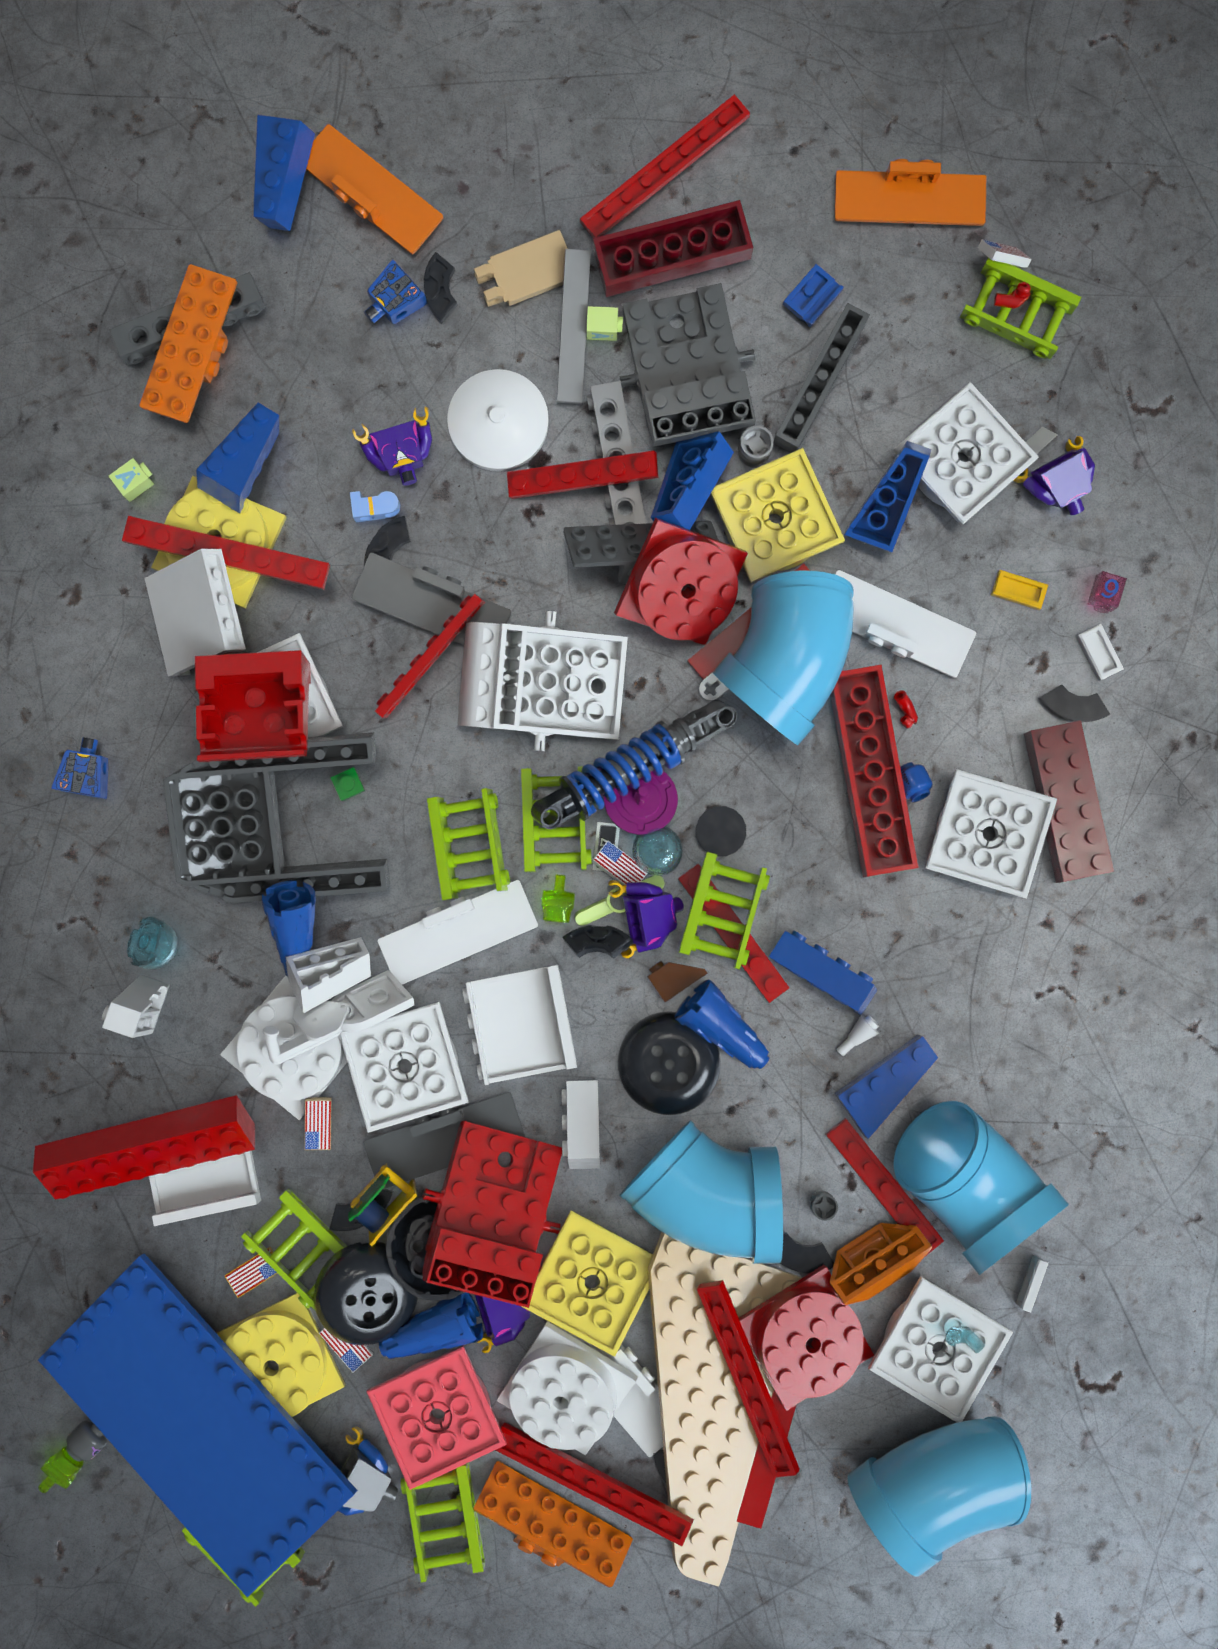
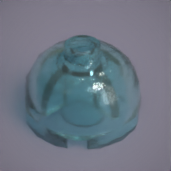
M666 826L662 829H652L644 835H637L632 847L633 859L638 867L648 875L653 876L665 875L676 869L683 853L680 838L676 832Z
M154 917L144 918L139 922L143 924L139 930L134 929L128 941L127 955L132 958V965L143 969L157 970L165 967L176 956L178 938L174 929L165 921Z

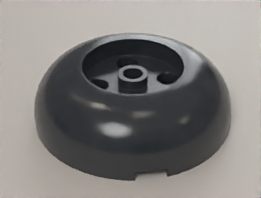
M672 1011L658 1012L641 1019L626 1034L618 1054L619 1076L628 1095L644 1109L661 1115L682 1114L701 1105L714 1090L721 1067L718 1047L706 1041L686 1025H681L676 1020L678 1017H675L676 1012ZM659 1045L662 1047L663 1052L660 1056L652 1054L653 1046ZM686 1046L689 1053L686 1057L678 1055L679 1047ZM667 1060L675 1062L672 1069L666 1068L665 1062ZM654 1071L660 1072L662 1074L661 1081L653 1082L651 1074ZM685 1072L688 1075V1080L685 1083L678 1082V1073Z
M423 1196L413 1200L391 1224L386 1239L387 1262L396 1281L412 1295L430 1301L453 1299L465 1292L427 1283L423 1280V1266L427 1252L425 1249L437 1209V1203L423 1200ZM415 1241H422L423 1249L420 1252L413 1250ZM394 1252H399L407 1258L409 1271L415 1276L414 1282L409 1283L399 1275L395 1268L396 1260L393 1259Z
M378 1241L373 1246L369 1243H354L335 1253L322 1267L314 1286V1307L320 1322L335 1338L352 1345H373L390 1338L410 1320L418 1297L406 1291L396 1281L387 1262L386 1243ZM394 1252L393 1259L396 1260L395 1268L405 1281L409 1283L414 1282L415 1276L409 1271L407 1258L399 1252ZM375 1278V1282L365 1281V1279ZM385 1293H392L391 1296L385 1297L382 1300V1297ZM349 1295L356 1296V1300L352 1304H348L346 1301ZM366 1312H372L369 1318H363V1315Z

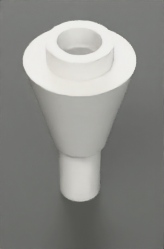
M861 1015L849 1033L848 1038L837 1048V1051L844 1056L854 1046L878 1035V1023L870 1015L866 1018Z

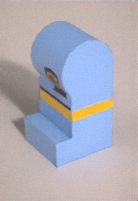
M360 491L350 492L352 514L355 522L392 518L400 511V502L397 496L390 491L382 492L378 496L364 498Z

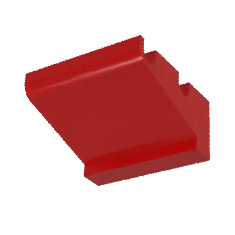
M301 650L195 656V687L199 694V706H196V739L200 743V755H197L198 762L307 756L311 671L310 662Z

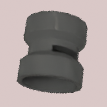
M817 1191L811 1196L809 1202L810 1209L818 1219L826 1221L835 1217L838 1211V1204L830 1193Z

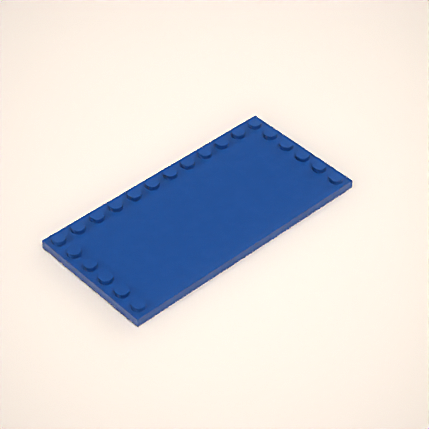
M145 1253L140 1255L38 1359L246 1597L250 1596L358 1491Z

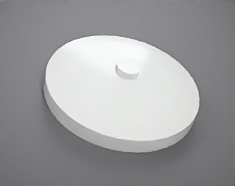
M487 370L467 379L453 395L447 416L449 434L458 452L471 464L490 471L512 470L530 461L541 449L548 432V410L541 392L526 377L509 370Z

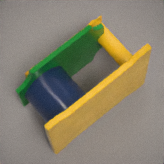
M386 1163L359 1195L352 1200V1209L348 1213L349 1221L351 1222L353 1219H356L368 1229L369 1244L371 1246L376 1243L401 1212L417 1197L415 1180L412 1179L407 1183L392 1171ZM390 1180L402 1192L385 1209L374 1198L385 1187L387 1181Z

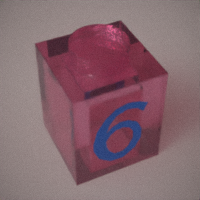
M1105 571L1100 572L1095 576L1087 605L1093 606L1094 610L1100 613H1109L1117 609L1127 578Z

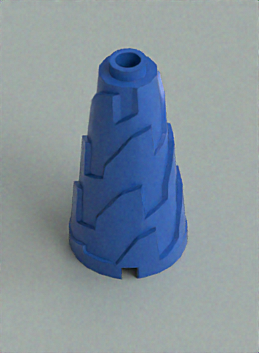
M297 881L279 882L266 889V896L262 894V906L268 918L271 934L276 942L280 960L283 963L287 977L286 957L311 951L313 945L316 895L314 889L309 884L303 882V887H298Z
M711 980L703 981L693 990L695 994L692 997L688 995L675 1014V1017L678 1016L676 1020L681 1025H686L709 1043L715 1044L732 1058H737L749 1068H763L769 1061L767 1056L769 1052L766 1046L760 1041L752 1028L741 1018L738 1010L725 998L718 987Z
M465 1292L453 1299L441 1300L435 1306L415 1315V1318L410 1319L394 1335L379 1343L381 1354L384 1357L387 1356L388 1359H394L420 1353L427 1354L444 1348L451 1349L482 1340L483 1325L482 1322L476 1324V1317H479L480 1313L470 1293Z

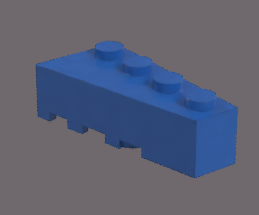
M257 115L253 217L268 228L290 231L315 133L300 120Z
M258 402L196 469L197 488L240 514L246 498L249 497L252 491V485L256 477L259 476L265 459L268 458L279 435V415Z
M720 431L676 442L651 515L653 521L655 518L682 528L691 529L734 453Z
M906 441L847 526L844 535L893 552L930 457L931 449Z
M785 931L769 957L798 977L804 978L817 989L828 993L836 1001L854 1009V1012L861 1016L877 992V988L871 983L873 978L862 971L857 975L849 970L851 965L837 957L836 961L827 956L829 951L818 944H815L814 947L805 943L807 938L800 933L793 931L790 934Z
M916 1035L834 1094L863 1136L869 1139L938 1057L925 1038L921 1035Z

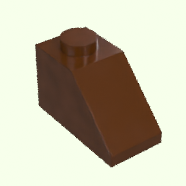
M660 961L649 969L651 974L647 977L663 1001L667 1002L708 973L703 968L672 962L663 964Z

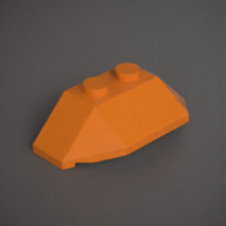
M879 1223L837 1250L830 1285L844 1305L869 1300L912 1272L932 1249V1246L915 1225L905 1226Z

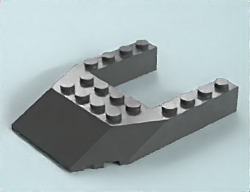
M374 732L308 737L307 756L212 762H198L196 759L164 778L163 785L176 882L185 886L195 887L198 891L206 894L216 895L229 903L262 901V894L266 896L267 888L284 881H297L298 887H303V882L307 883L314 889L316 896L387 891L390 884L387 859L285 867L274 771L372 764L377 759Z

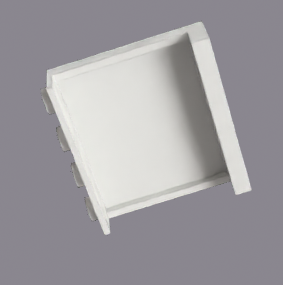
M199 549L144 578L168 677L190 675V669L195 668V656L223 655L225 653L241 652L246 649L222 549Z
M558 965L466 983L467 988H463L462 991L465 1004L470 1003L471 1013L467 1014L470 1029L475 1030L476 1039H472L474 1054H479L481 1064L477 1065L479 1080L484 1079L485 1085L561 1069L577 1068Z
M252 1151L220 1158L216 1161L196 1164L192 1167L172 1170L164 1174L149 1176L156 1214L152 1216L154 1226L257 1205L261 1201Z

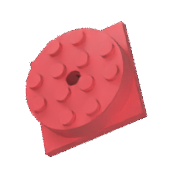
M464 1345L436 1358L417 1362L402 1374L366 1391L409 1490L507 1444L491 1408L487 1388L476 1374ZM433 1408L441 1409L445 1412V1416L443 1418H435L431 1411Z

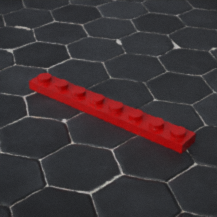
M734 94L580 218V223L592 238L603 236L750 118V112Z
M132 516L127 518L122 537L124 543L183 557L199 549H222L226 567L322 590L325 589L330 564L327 562Z
M724 1281L700 1284L697 1288L698 1294L773 1478L797 1475L800 1470Z
M506 1422L502 1425L501 1430L507 1444L496 1449L497 1452L683 1546L693 1524V1518L556 1448H550L536 1441L527 1433Z

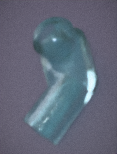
M967 1326L951 1327L946 1332V1342L950 1346L966 1343L975 1353H979L985 1347L981 1339Z

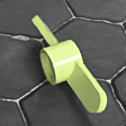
M654 875L641 881L659 886L661 889L665 885L664 879L660 875ZM619 887L612 889L610 892L618 891ZM608 894L607 898L577 911L574 918L578 925L584 926L612 912L624 913L626 911L625 908L622 910L613 908L610 903L611 896Z

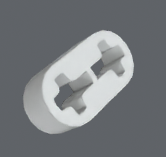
M712 672L700 683L699 695L704 701L711 702L721 697L729 688ZM716 682L719 683V686L714 691L716 695L704 694L706 690L704 685L712 686Z

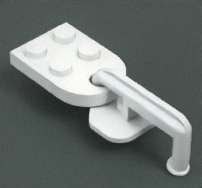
M387 970L336 995L332 1001H325L303 1013L301 1007L296 1009L293 1019L304 1034L279 1046L277 1041L279 1029L274 1026L265 1027L263 1033L269 1059L273 1064H281L337 1037L342 1031L354 1032L367 1029L414 1006V999L395 976Z

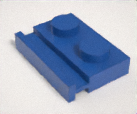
M815 264L783 301V305L800 320L805 321L811 328L843 291L844 286L835 282L832 276Z

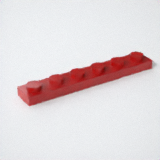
M654 450L507 472L508 493L511 499L659 478L657 454Z
M476 594L472 597L468 595L461 602L459 613L456 616L451 615L444 622L443 627L445 629L439 636L435 634L427 642L426 646L428 649L424 654H418L409 664L412 668L407 674L402 673L394 681L393 685L395 688L390 694H383L377 701L378 708L375 712L382 718H388L463 630L466 623H469L486 603Z
M699 863L678 878L692 899L702 868ZM710 880L709 886H713L714 890H718ZM712 899L704 901L702 910L706 911L707 915L743 924L729 904ZM713 927L727 947L738 950L742 935ZM749 934L746 950H749V956L746 965L741 964V966L767 1002L770 1003L790 987L751 934Z

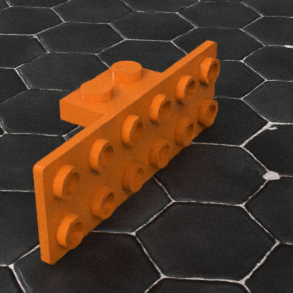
M327 124L314 139L306 170L332 190L342 203L346 204L347 202L352 206L356 214L362 219H368L410 254H415L444 219L443 214L330 124Z
M897 159L890 161L886 172L838 170L835 179L834 219L835 221L983 226L986 221V176L940 174L941 163H934L932 160L909 162L907 159Z
M192 264L188 266L139 404L142 409L184 423L189 422L203 381L211 384L212 378L216 377L219 371L220 364L218 361L221 353L224 354L227 349L228 339H226L227 336L223 332L222 326L237 286L236 279Z
M499 1461L495 1463L473 1507V1510L516 1534L513 1541L518 1544V1548L523 1552L537 1554L541 1557L540 1560L550 1567H555V1565L559 1567L565 1562L609 1588L613 1586L633 1541L631 1536Z

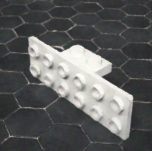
M841 570L836 572L835 575L848 580L854 589L852 598L854 602L853 633L868 639L869 643L877 647L884 646L891 649V652L899 657L911 658L952 678L958 676L976 636L975 631Z
M516 880L507 885L508 891H497L495 889L473 899L465 900L464 896L450 902L451 907L444 910L437 907L427 911V917L423 918L422 921L379 938L378 944L390 972L403 985L537 928L538 923L520 881Z
M562 1329L638 1376L637 1381L613 1416L646 1455L652 1457L653 1453H656L663 1447L658 1385L654 1382V1375L646 1366L642 1368L636 1361L638 1357L630 1347L625 1348L621 1344L614 1357Z

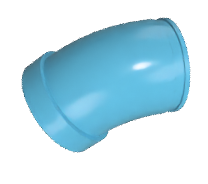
M790 571L761 579L752 588L751 620L743 643L735 655L729 653L713 671V674L727 688L796 745H799L815 726L812 720L825 705L843 670L853 630L854 602L852 598L854 589L852 584L838 575L819 571Z
M942 1102L922 1112L907 1127L895 1151L894 1172L900 1185L921 1201L950 1230L965 1248L962 1254L978 1275L986 1271L1069 1205L1052 1183L1047 1186L1021 1155L989 1123L962 1102Z
M690 1120L649 1161L620 1194V1197L625 1199L648 1223L667 1236L687 1246L717 1255L752 1258L753 1264L781 1263L783 1251V1202L780 1162L776 1146L749 1147L748 1152L734 1151L711 1140L705 1133L698 1130Z
M996 1416L962 1421L924 1433L889 1451L879 1459L869 1458L848 1474V1485L851 1494L868 1526L891 1557L904 1570L916 1577H919L941 1561L942 1552L953 1545L986 1531L1021 1524L1026 1519L1031 1504V1478L1023 1447L1010 1425Z

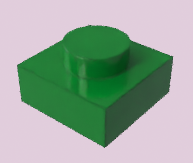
M354 767L331 777L341 801H345L365 791Z

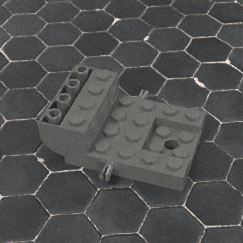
M722 283L697 288L696 292L649 302L646 298L623 303L622 311L635 371L634 374L620 376L621 386L637 384L653 446L688 440L718 431L722 433L755 425L756 419L746 373L740 370L741 362L755 360L754 349L739 352L735 346ZM674 317H679L683 320L684 324L680 328H674L670 325V320Z

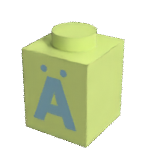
M588 306L587 340L617 341V332H622L623 317H618V308Z
M134 458L109 475V478L120 493L129 502L154 485L149 478L153 475L144 462L139 464Z

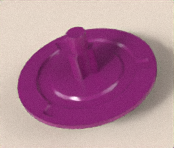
M664 771L660 776L650 772L652 779L648 783L642 781L641 778L638 779L640 787L636 790L628 785V794L625 796H621L616 789H613L616 795V801L610 803L604 796L606 812L616 826L631 834L647 835L660 831L668 825L677 809L678 794L672 779Z

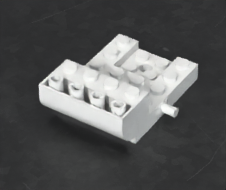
M546 611L545 626L543 627L503 623H466L457 725L527 731L535 735L534 750L545 751V737L552 734L619 740L628 637L561 630L555 627L557 613L555 611ZM596 678L603 683V689L598 694L591 689V683Z

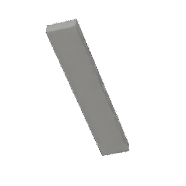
M565 249L557 403L582 405L591 251Z

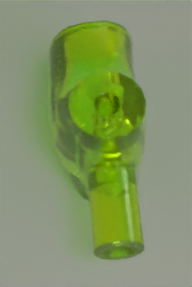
M556 874L554 890H543L542 908L543 920L570 922L571 913L574 909L575 893L564 891L566 875Z
M63 1447L58 1453L51 1455L41 1466L40 1469L47 1477L38 1486L40 1492L46 1493L55 1483L67 1489L83 1467L84 1461L74 1460L68 1454L66 1447Z

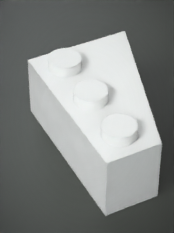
M361 937L286 957L288 981L303 1013L371 977L370 956Z
M140 975L111 1002L110 1006H106L102 1015V1020L104 1021L102 1028L131 1038L152 1034L169 984Z
M598 1080L566 1081L567 1089H562V1105H567V1115H562V1131L567 1130V1141H562L563 1157L568 1156L569 1169L600 1168Z

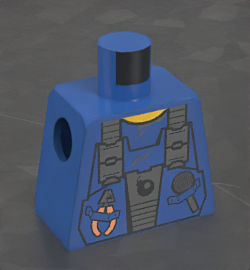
M392 260L368 288L367 292L373 304L364 313L373 324L383 315L392 324H396L427 304L426 296L401 267Z
M83 737L80 752L65 751L51 789L107 799L108 758L95 755L98 740Z

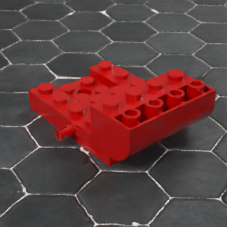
M461 1121L441 1192L425 1188L424 1193L433 1195V1197L423 1194V1200L437 1203V1209L425 1249L427 1252L423 1266V1280L427 1283L529 1308L543 1254L536 1251L540 1236L543 1231L558 1235L560 1230L550 1228V1226L561 1228L560 1223L547 1221L546 1212L562 1155V1147ZM502 1152H508L511 1156V1161L506 1167H501L498 1163V1156Z

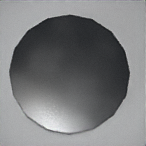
M715 806L706 810L699 817L696 825V839L699 846L706 852L717 854V857H726L735 853L743 845L746 838V824L743 817L736 810L727 806Z

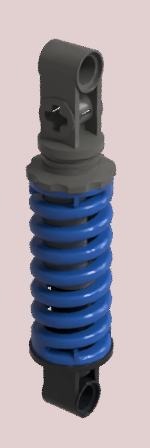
M713 700L700 709L690 712L686 717L675 719L673 724L669 726L663 721L656 723L653 728L641 733L640 738L634 737L629 740L628 745L621 744L618 746L617 751L606 753L605 759L599 757L594 760L593 765L586 764L583 766L581 772L574 771L567 776L559 778L561 788L536 801L531 808L532 817L546 829H554L576 815L582 821L587 820L589 816L597 811L595 807L599 810L605 807L601 796L604 795L610 803L616 801L613 789H616L621 796H625L628 794V785L635 790L640 787L638 779L641 778L645 783L650 782L652 779L650 772H653L656 776L662 775V765L672 769L677 765L684 764V753L694 751L697 745L710 740L716 734L735 724L737 720L736 710L721 700ZM723 710V714H722V716L719 718V714H720V712ZM550 810L549 815L546 818H543L545 812Z

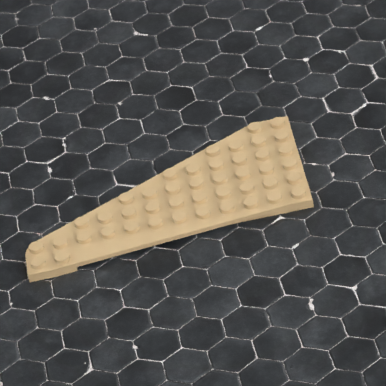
M661 1232L648 1266L668 1506L694 1519L683 1546L672 1542V1554L676 1566L683 1575L719 1587L731 1553L738 1526L736 1521L759 1441L697 1288L702 1283L723 1280L739 1318L803 1277L767 1264H753L752 1259L728 1257L708 1253L687 1246ZM753 1353L770 1397H772L774 1389Z

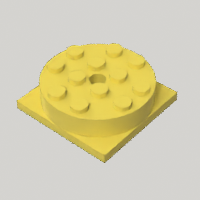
M803 448L715 486L710 494L724 523L729 544L748 553L743 563V568L750 583L775 572L794 568L802 564L809 557L845 541ZM777 514L781 517L782 522H780V525L779 523H773L769 520V516Z
M192 476L184 496L172 507L164 524L212 536L220 534L221 538L273 549L286 516L246 498L244 507L239 514L197 488V477ZM158 551L151 568L159 571L184 557ZM226 567L234 603L246 609L261 575Z
M570 1210L552 1247L543 1260L538 1272L529 1308H523L615 1357L650 1289L648 1266L653 1254ZM597 1275L599 1277V1283L595 1288L585 1286V1278L587 1276Z
M298 1293L217 1332V1335L291 1417L299 1414L308 1405L344 1388L346 1385L325 1340L319 1334L320 1330L310 1309L306 1308L299 1301L300 1295ZM268 1361H275L279 1366V1370L266 1368Z

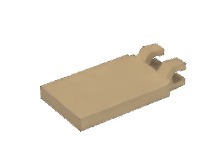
M560 230L491 256L488 264L474 268L478 284L495 278L498 287L484 291V299L488 307L503 301L508 302L509 306L563 285L565 249L568 248Z

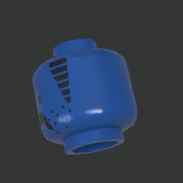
M912 762L902 765L900 769L906 800L917 802L929 796L933 783L925 767L920 764L913 765Z

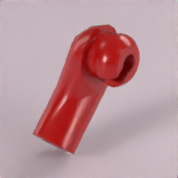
M1021 282L1009 295L996 293L994 306L1014 309L1020 307L1030 297V285L1026 282Z
M900 690L896 692L894 699L904 713V716L900 718V723L905 728H911L918 721L913 703L905 691Z

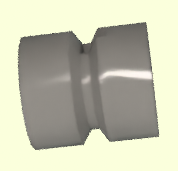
M752 426L744 431L738 447V455L745 465L759 467L768 461L774 445L771 432L762 426Z

